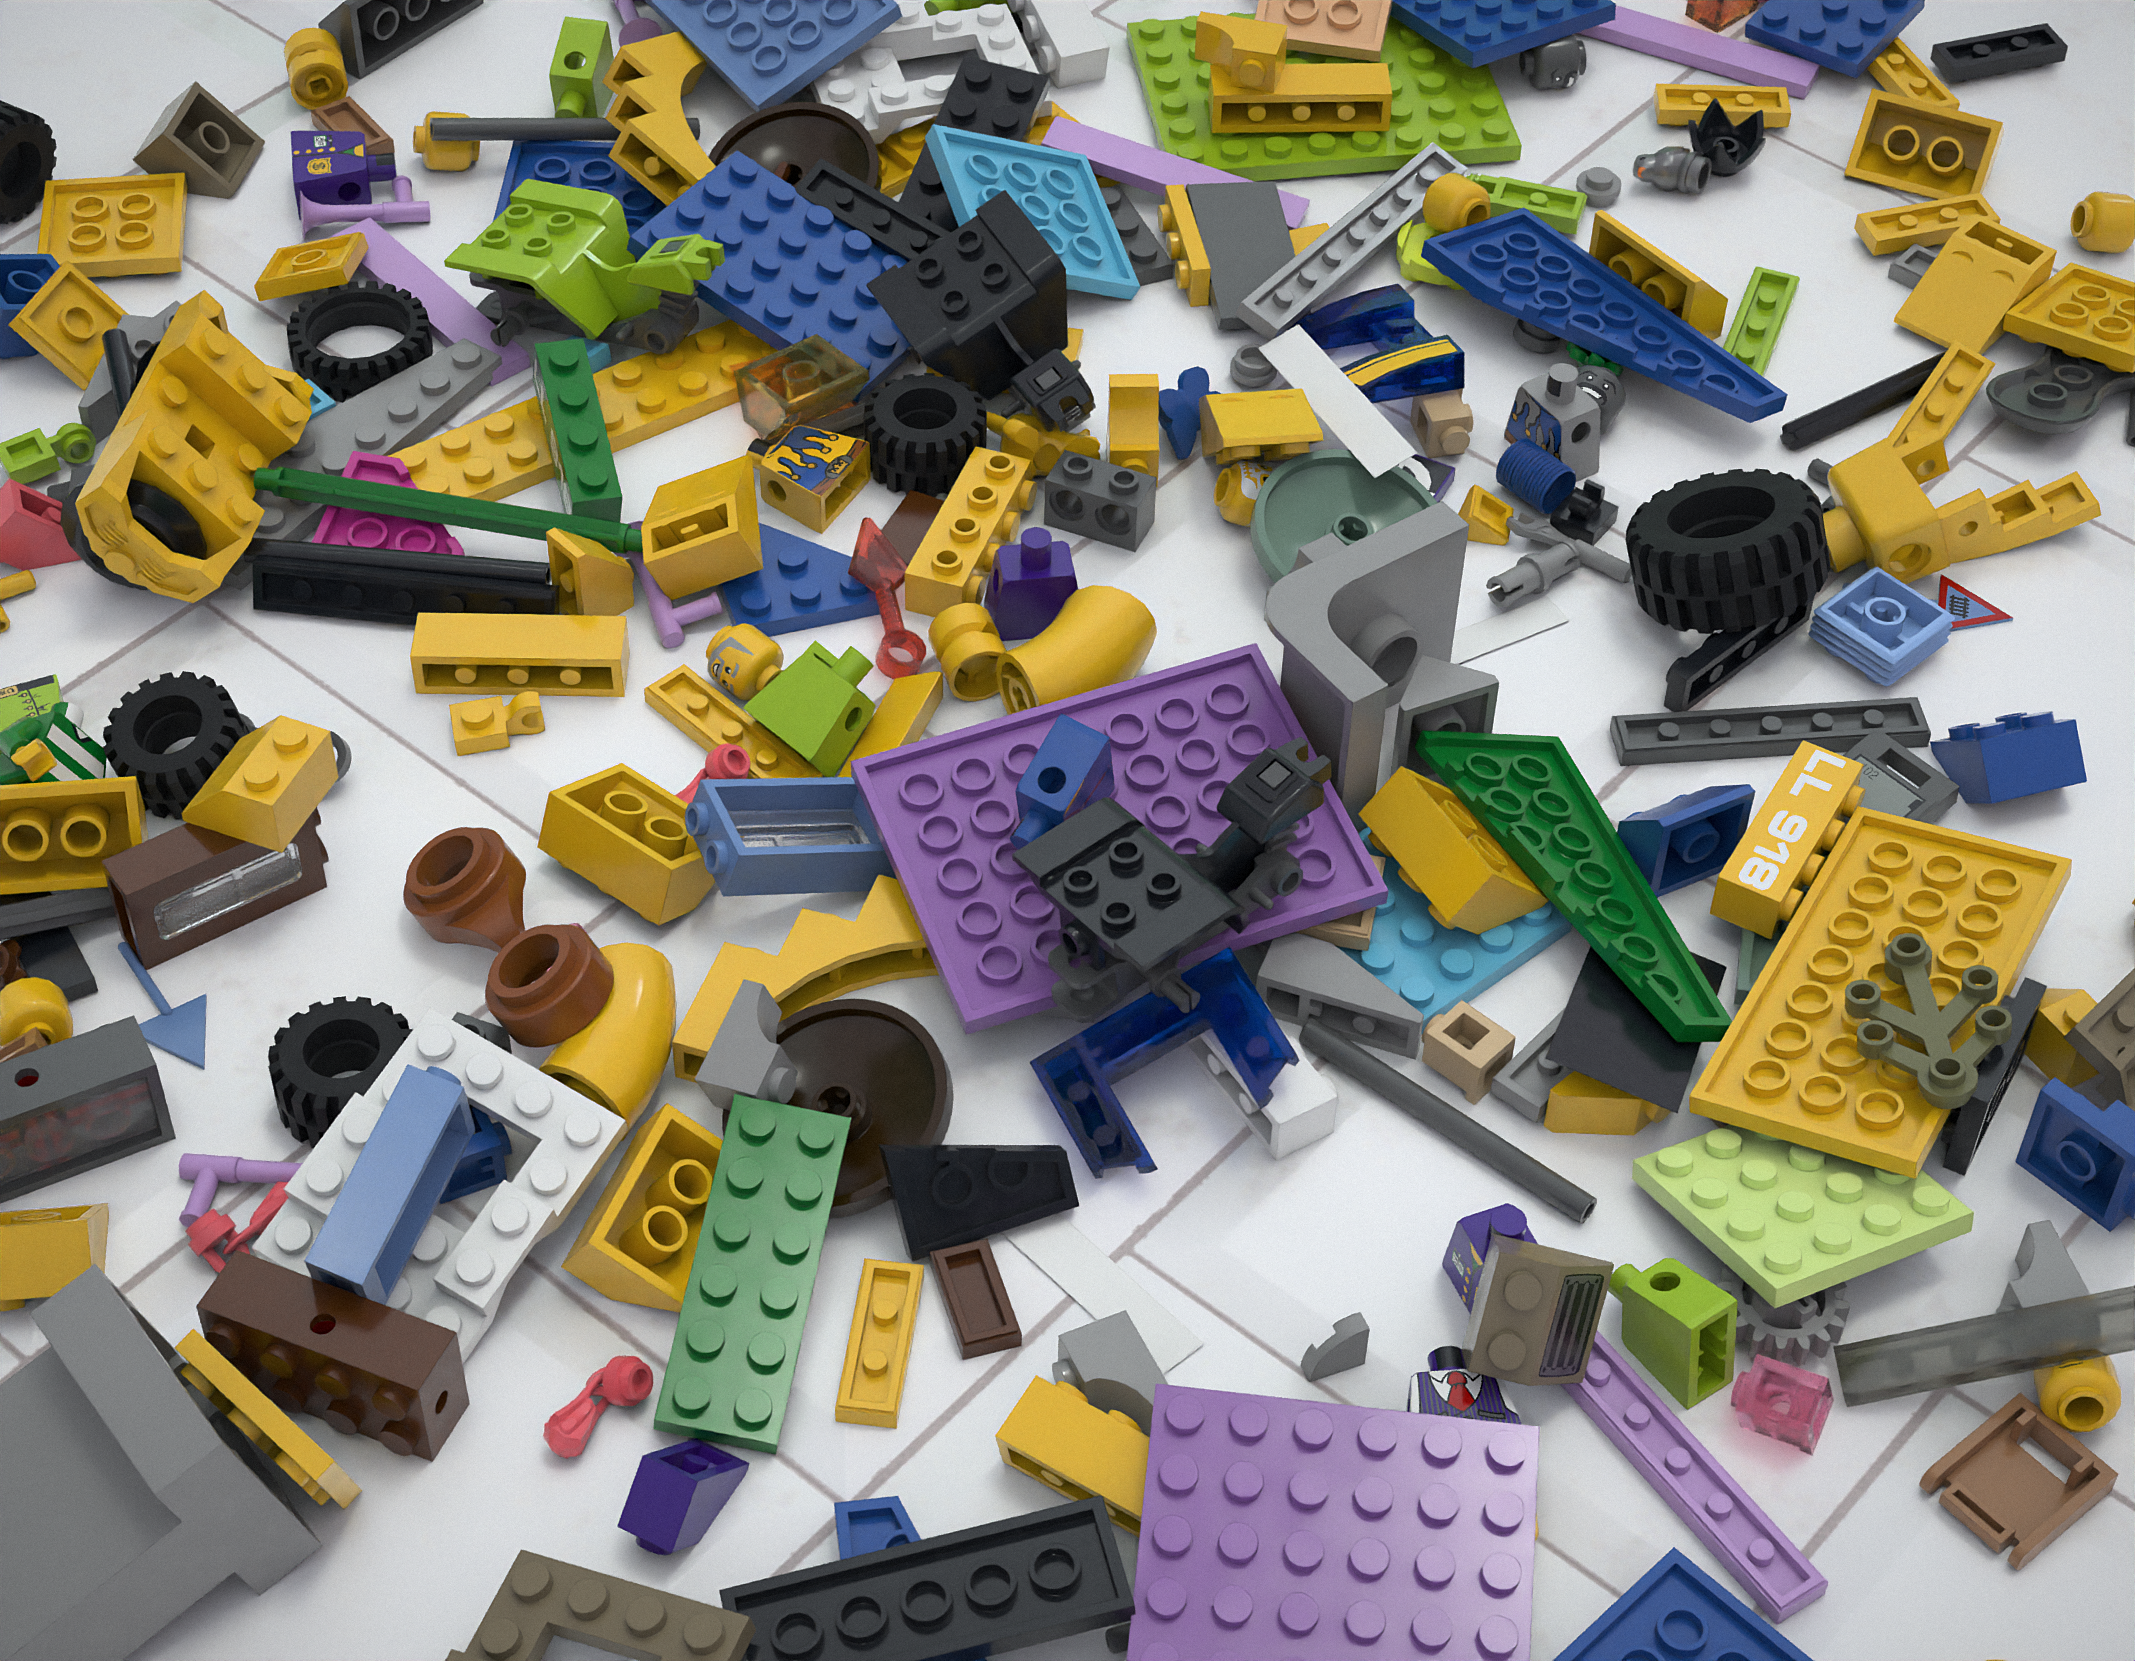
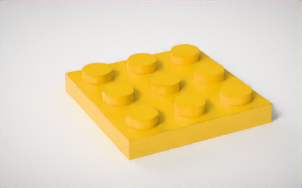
M185 172L46 180L37 254H51L60 266L68 260L86 277L105 276L114 278L121 275H162L169 272H182L188 188Z
M2069 263L2005 313L2002 330L2017 334L2026 342L2044 343L2062 349L2064 354L2071 357H2086L2104 363L2107 368L2113 371L2133 373L2135 371V283L2075 263Z
M194 1328L174 1347L189 1362L180 1373L269 1458L278 1464L320 1506H323L331 1497L345 1510L362 1492L357 1484L323 1449Z

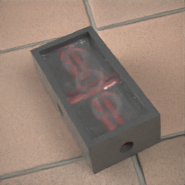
M134 1015L0 1063V1204L176 1138L157 1064Z

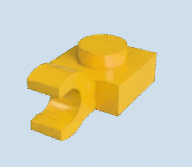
M535 691L518 694L506 706H503L502 696L449 705L457 756L510 747L509 736L533 735L545 731L539 693Z

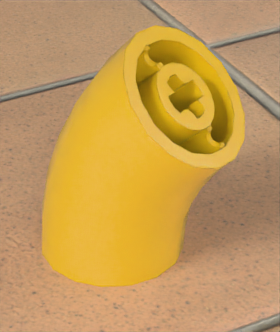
M1092 585L1076 590L1066 599L1059 614L1043 632L998 657L996 667L997 681L1007 714H1014L1134 679L1144 665L1157 635L1155 618L1146 605L1132 594L1112 586Z
M627 942L599 948L613 968L614 981L609 998L589 1024L573 1036L557 1043L539 1068L541 1072L626 1120L628 1130L620 1141H624L639 1120L660 1083L671 1053L672 1040L676 1030L677 1010L673 969L670 962L663 953L647 945Z

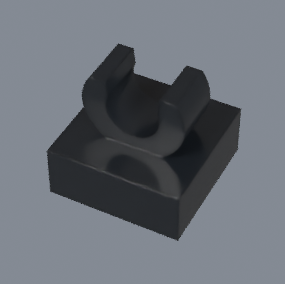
M1587 479L1584 482L1583 490L1575 487L1551 513L1550 524L1565 536L1574 540L1580 539L1594 546L1616 522L1619 506L1603 499L1605 495L1604 486Z

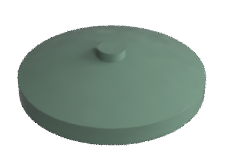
M1329 449L1313 451L1286 461L1265 480L1252 510L1250 520L1251 541L1259 563L1270 579L1276 583L1286 576L1294 566L1298 555V548L1329 533H1333L1348 546L1436 504L1437 501L1416 478L1398 466L1374 478L1350 450Z

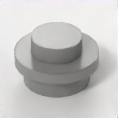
M1594 167L1580 173L1576 182L1577 191L1587 195L1586 205L1595 208L1610 206L1620 194L1622 186L1620 178L1604 167Z
M1248 344L1237 350L1230 363V374L1237 382L1248 387H1260L1272 382L1276 378L1277 369L1258 349L1262 345Z

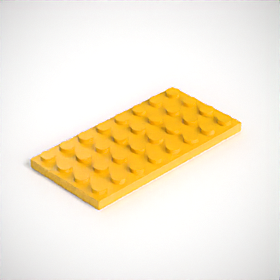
M1857 806L1690 1093L1689 1112L1916 1179L1951 1109H1941L1929 1104L1917 1086L1916 1076L1880 1059L1872 1060L1865 1058L1858 1052L1857 1029L1862 1023L1870 1021V1019L1855 1018L1847 1013L1845 1010V989L1848 984L1856 980L1872 981L1879 986L1882 1000L1913 1014L1905 986L1892 982L1884 971L1886 947L1896 936L1904 933L1921 936L1932 950V971L1929 981L1939 1012L1961 991L1962 974L1967 968L1976 965L1992 968L1998 975L1997 996L1992 1002L1982 1004L1949 1039L1952 1052L1954 1053L1975 1033L1976 1013L1986 1006H2000L2004 996H2010L2071 877L2072 859ZM1893 1031L1894 1042L1926 1055L1923 1044Z

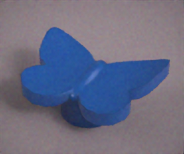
M1199 366L1183 370L1178 377L1177 390L1167 388L1159 391V423L1166 431L1171 446L1179 460L1187 459L1190 456L1195 444L1197 431L1201 429L1199 398L1209 394H1221L1217 391H1209V375L1204 368Z

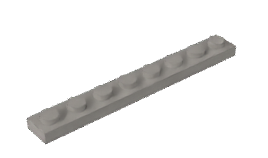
M1432 142L1240 303L1235 315L1268 341L1283 334L1393 240L1404 224L1411 220L1414 222L1423 214L1422 203L1426 190L1438 177L1447 173H1459L1464 176L1468 168Z

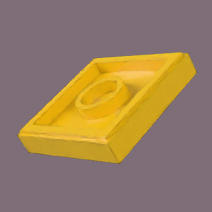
M356 232L277 248L254 285L259 301L348 284L369 248L364 233Z
M66 260L8 326L84 391L87 389L104 354L102 335L110 329H116L122 315L129 314Z

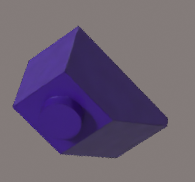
M697 1438L642 1455L617 1527L637 1536L635 1542L638 1546L659 1555H670L700 1542L743 1480L750 1463Z

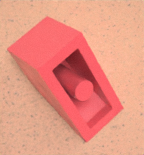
M9 478L0 488V563H7L24 571L82 560L69 545L61 526L62 502Z

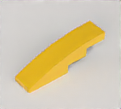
M2077 471L2036 490L2029 480L1989 498H1986L1979 488L1977 490H1979L1986 501L1992 532L1948 552L1950 564L2004 552L2056 535L2101 516L2099 502ZM1961 496V497H1959V498H1957V499H1955V500H1953V501H1951V502H1954V501H1956V500H1958V499H1960V498H1962V497H1964V496ZM1946 503V504H1944V505H1942V506L1936 508L1935 510H1937V509H1939V508H1941V507H1943V506H1945V505H1947V504H1949V503Z

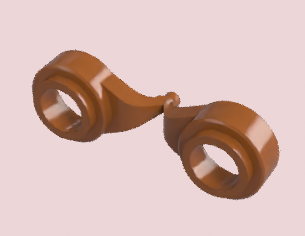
M459 827L448 830L429 841L410 863L403 890V901L406 908L425 931L438 942L446 944L461 943L498 952L489 970L485 988V1003L491 1014L517 1043L526 1047L539 1048L557 1044L573 1036L596 1017L609 998L614 981L613 968L610 962L587 933L577 926L547 924L525 931L523 922V889L526 882V871L519 858L503 838L492 829L484 827Z

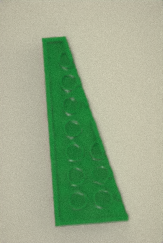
M1422 730L1415 745L1418 754L1677 1042H1721L1732 1023L1731 1018L1559 736Z

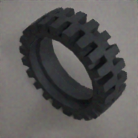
M358 281L347 284L348 289L341 290L339 286L329 287V295L318 291L311 295L312 302L303 300L298 305L299 312L293 311L290 316V323H287L288 347L294 372L304 380L309 378L328 396L332 393L334 401L343 403L347 396L354 397L432 356V334L428 313L417 297L412 298L411 292L404 288L397 292L396 286L386 283L382 289H379L377 281H367L365 288H359ZM374 325L386 327L405 335L403 340L391 349L370 357L343 358L328 355L316 348L320 342L331 334L356 326Z

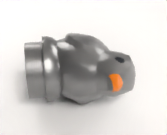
M1681 146L1664 147L1654 154L1639 155L1636 157L1633 165V176L1642 182H1652L1654 186L1667 192L1679 188V190L1686 194L1690 192L1701 193L1705 189L1711 173V160L1709 158L1702 157L1699 152L1690 153L1689 148Z

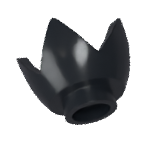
M1713 99L1705 111L1698 128L1696 127V121L1688 120L1689 137L1693 151L1699 152L1702 157L1711 160V174L1715 176L1729 177L1745 169L1755 160L1766 143V138H1763L1764 118L1762 110L1755 112L1749 118L1734 126L1719 101Z

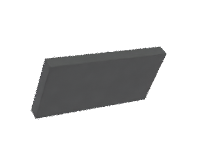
M1275 181L1187 184L1185 191L1211 267L1209 295L1218 330L1252 329V327L1235 315L1240 303L1295 257ZM1311 310L1291 327H1295L1298 324L1300 326H1309L1312 316Z

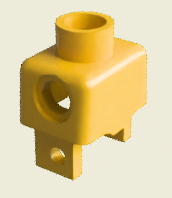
M1936 429L1895 449L1889 440L1884 438L1830 468L1827 479L1835 508L1823 513L1830 568L1833 572H1841L1864 561L1869 569L1879 567L1906 585L1950 567L1948 552L1992 532L1986 501L1979 490L1935 510L1919 486L1950 471L1943 438Z

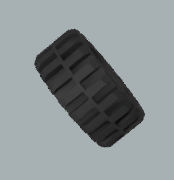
M1743 469L1728 470V473L1715 475L1712 472L1700 475L1699 479L1692 481L1687 479L1675 483L1672 489L1668 491L1662 489L1654 494L1650 502H1643L1637 508L1626 529L1625 541L1638 604L1656 622L1663 626L1669 624L1674 630L1687 632L1689 629H1694L1699 634H1713L1715 630H1726L1727 633L1741 631L1742 627L1755 625L1757 628L1770 624V620L1776 617L1785 618L1793 614L1797 606H1806L1813 600L1815 594L1822 589L1830 570L1829 551L1819 497L1802 480H1795L1790 474L1783 472L1771 474L1768 469H1755L1753 472H1744Z

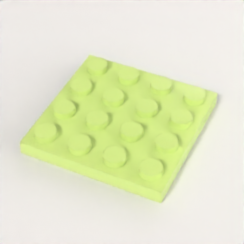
M1731 1124L1633 1160L1632 1179L1774 1308L1791 1303L1972 1231L1974 1212L1922 1169L1917 1178L1914 1179Z

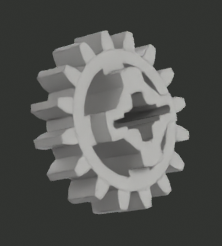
M1726 1264L1723 1266L1717 1286L1738 1300L1735 1343L1742 1342L1743 1340L1749 1342V1357L1754 1359L1764 1350L1771 1353L1773 1365L1779 1366L1783 1355H1791L1798 1366L1805 1365L1809 1350L1816 1356L1823 1358L1827 1355L1830 1343L1838 1344L1841 1340L1850 1310V1303L1843 1300L1847 1289L1845 1282L1774 1308ZM1744 1290L1748 1293L1746 1304L1742 1294ZM1817 1306L1820 1309V1317L1815 1314Z

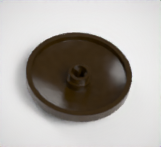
M792 102L758 111L741 120L726 132L708 156L717 167L738 150L773 174L779 164L785 161L790 168L786 182L794 188L799 185L818 160L822 158L880 192L881 161L870 133L849 113L822 103Z
M840 999L823 1002L796 1012L778 1023L776 1044L782 1047L799 1072L796 1077V1087L793 1096L785 1104L851 1118L829 1219L859 1214L892 1199L878 1144L942 1145L950 1125L954 1099L953 1083L947 1062L933 1037L922 1024L905 1011L886 1003L867 999ZM723 1109L722 1114L723 1137L730 1110Z

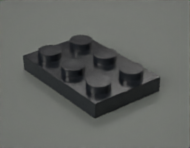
M2025 977L2015 998L2008 995L2004 996L2000 1007L2005 1008L2012 1015L2011 1037L2007 1042L1996 1045L1976 1066L1979 1067L1976 1091L1969 1101L1960 1107L1961 1111L1957 1109L1952 1110L1940 1141L1950 1144L1943 1164L1944 1168L1963 1176L1966 1175L2023 1060L2047 985Z

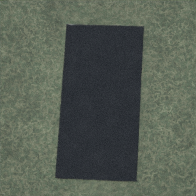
M1590 946L1545 1059L1678 1114L1701 1042H1677ZM1690 952L1717 996L1727 966Z

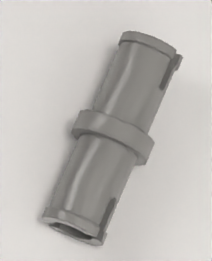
M1563 540L1538 555L1531 553L1521 557L1515 567L1500 575L1493 576L1487 581V589H1492L1498 585L1501 586L1489 592V598L1496 606L1503 608L1529 593L1539 594L1547 590L1553 580L1580 567L1581 559L1576 558L1569 563L1566 562L1580 555L1578 549L1570 541Z

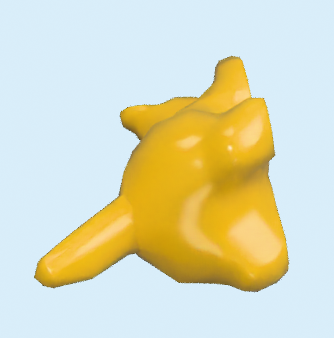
M987 411V428L1001 436L1000 452L1031 460V481L1036 476L1042 475L1047 477L1064 450L1100 460V453L1098 451L1100 442L1096 437L1090 436L1088 429H1084L1077 434L1066 431L1060 432L1057 428L1047 432L1033 414L1018 413L1007 419Z

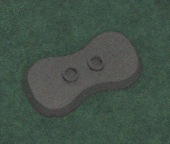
M2047 345L2043 356L2034 364L2003 373L1992 379L1986 387V395L1995 413L2013 424L2046 434H2065L2082 428L2099 410L2102 399L2135 388V371L2133 373L2113 371L2107 368L2104 363L2086 357H2071L2064 354L2062 349Z

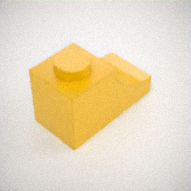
M1200 11L1196 21L1195 59L1209 62L1223 69L1230 76V86L1274 93L1285 65L1288 25Z
M1109 374L1106 440L1107 463L1157 477L1156 487H1158L1159 469L1158 374Z

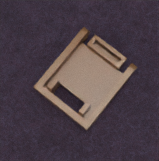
M2019 1393L1933 1464L1922 1476L1919 1486L1929 1495L1938 1490L1942 1485L1947 1489L1941 1493L1938 1503L1998 1554L2010 1544L2015 1546L2007 1562L2019 1571L2112 1491L2119 1474L2057 1422L2047 1417L2028 1398ZM2029 1437L2036 1441L2071 1471L2066 1484L2019 1445Z

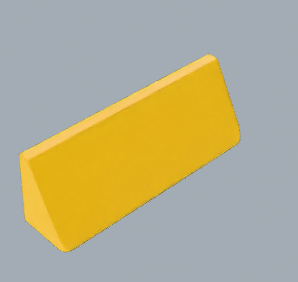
M933 671L895 678L838 777H852L851 761L918 742L943 699V673Z

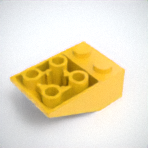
M1975 213L1951 235L1895 315L1893 322L1911 330L1918 336L1925 337L1946 348H1949L1953 341L1956 340L1982 355L2006 332L2002 330L2005 313L2049 280L2057 251Z
M1303 389L1209 394L1199 398L1202 456H1216V465H1230L1239 460H1253V457L1261 456L1260 453H1264V462L1287 461L1301 454L1310 453L1311 445L1323 441V432Z
M749 454L657 487L641 525L643 561L645 567L671 601L763 569L753 462Z

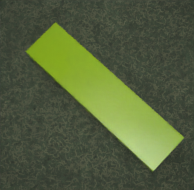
M1755 266L1723 349L1764 377L1798 291L1800 277Z

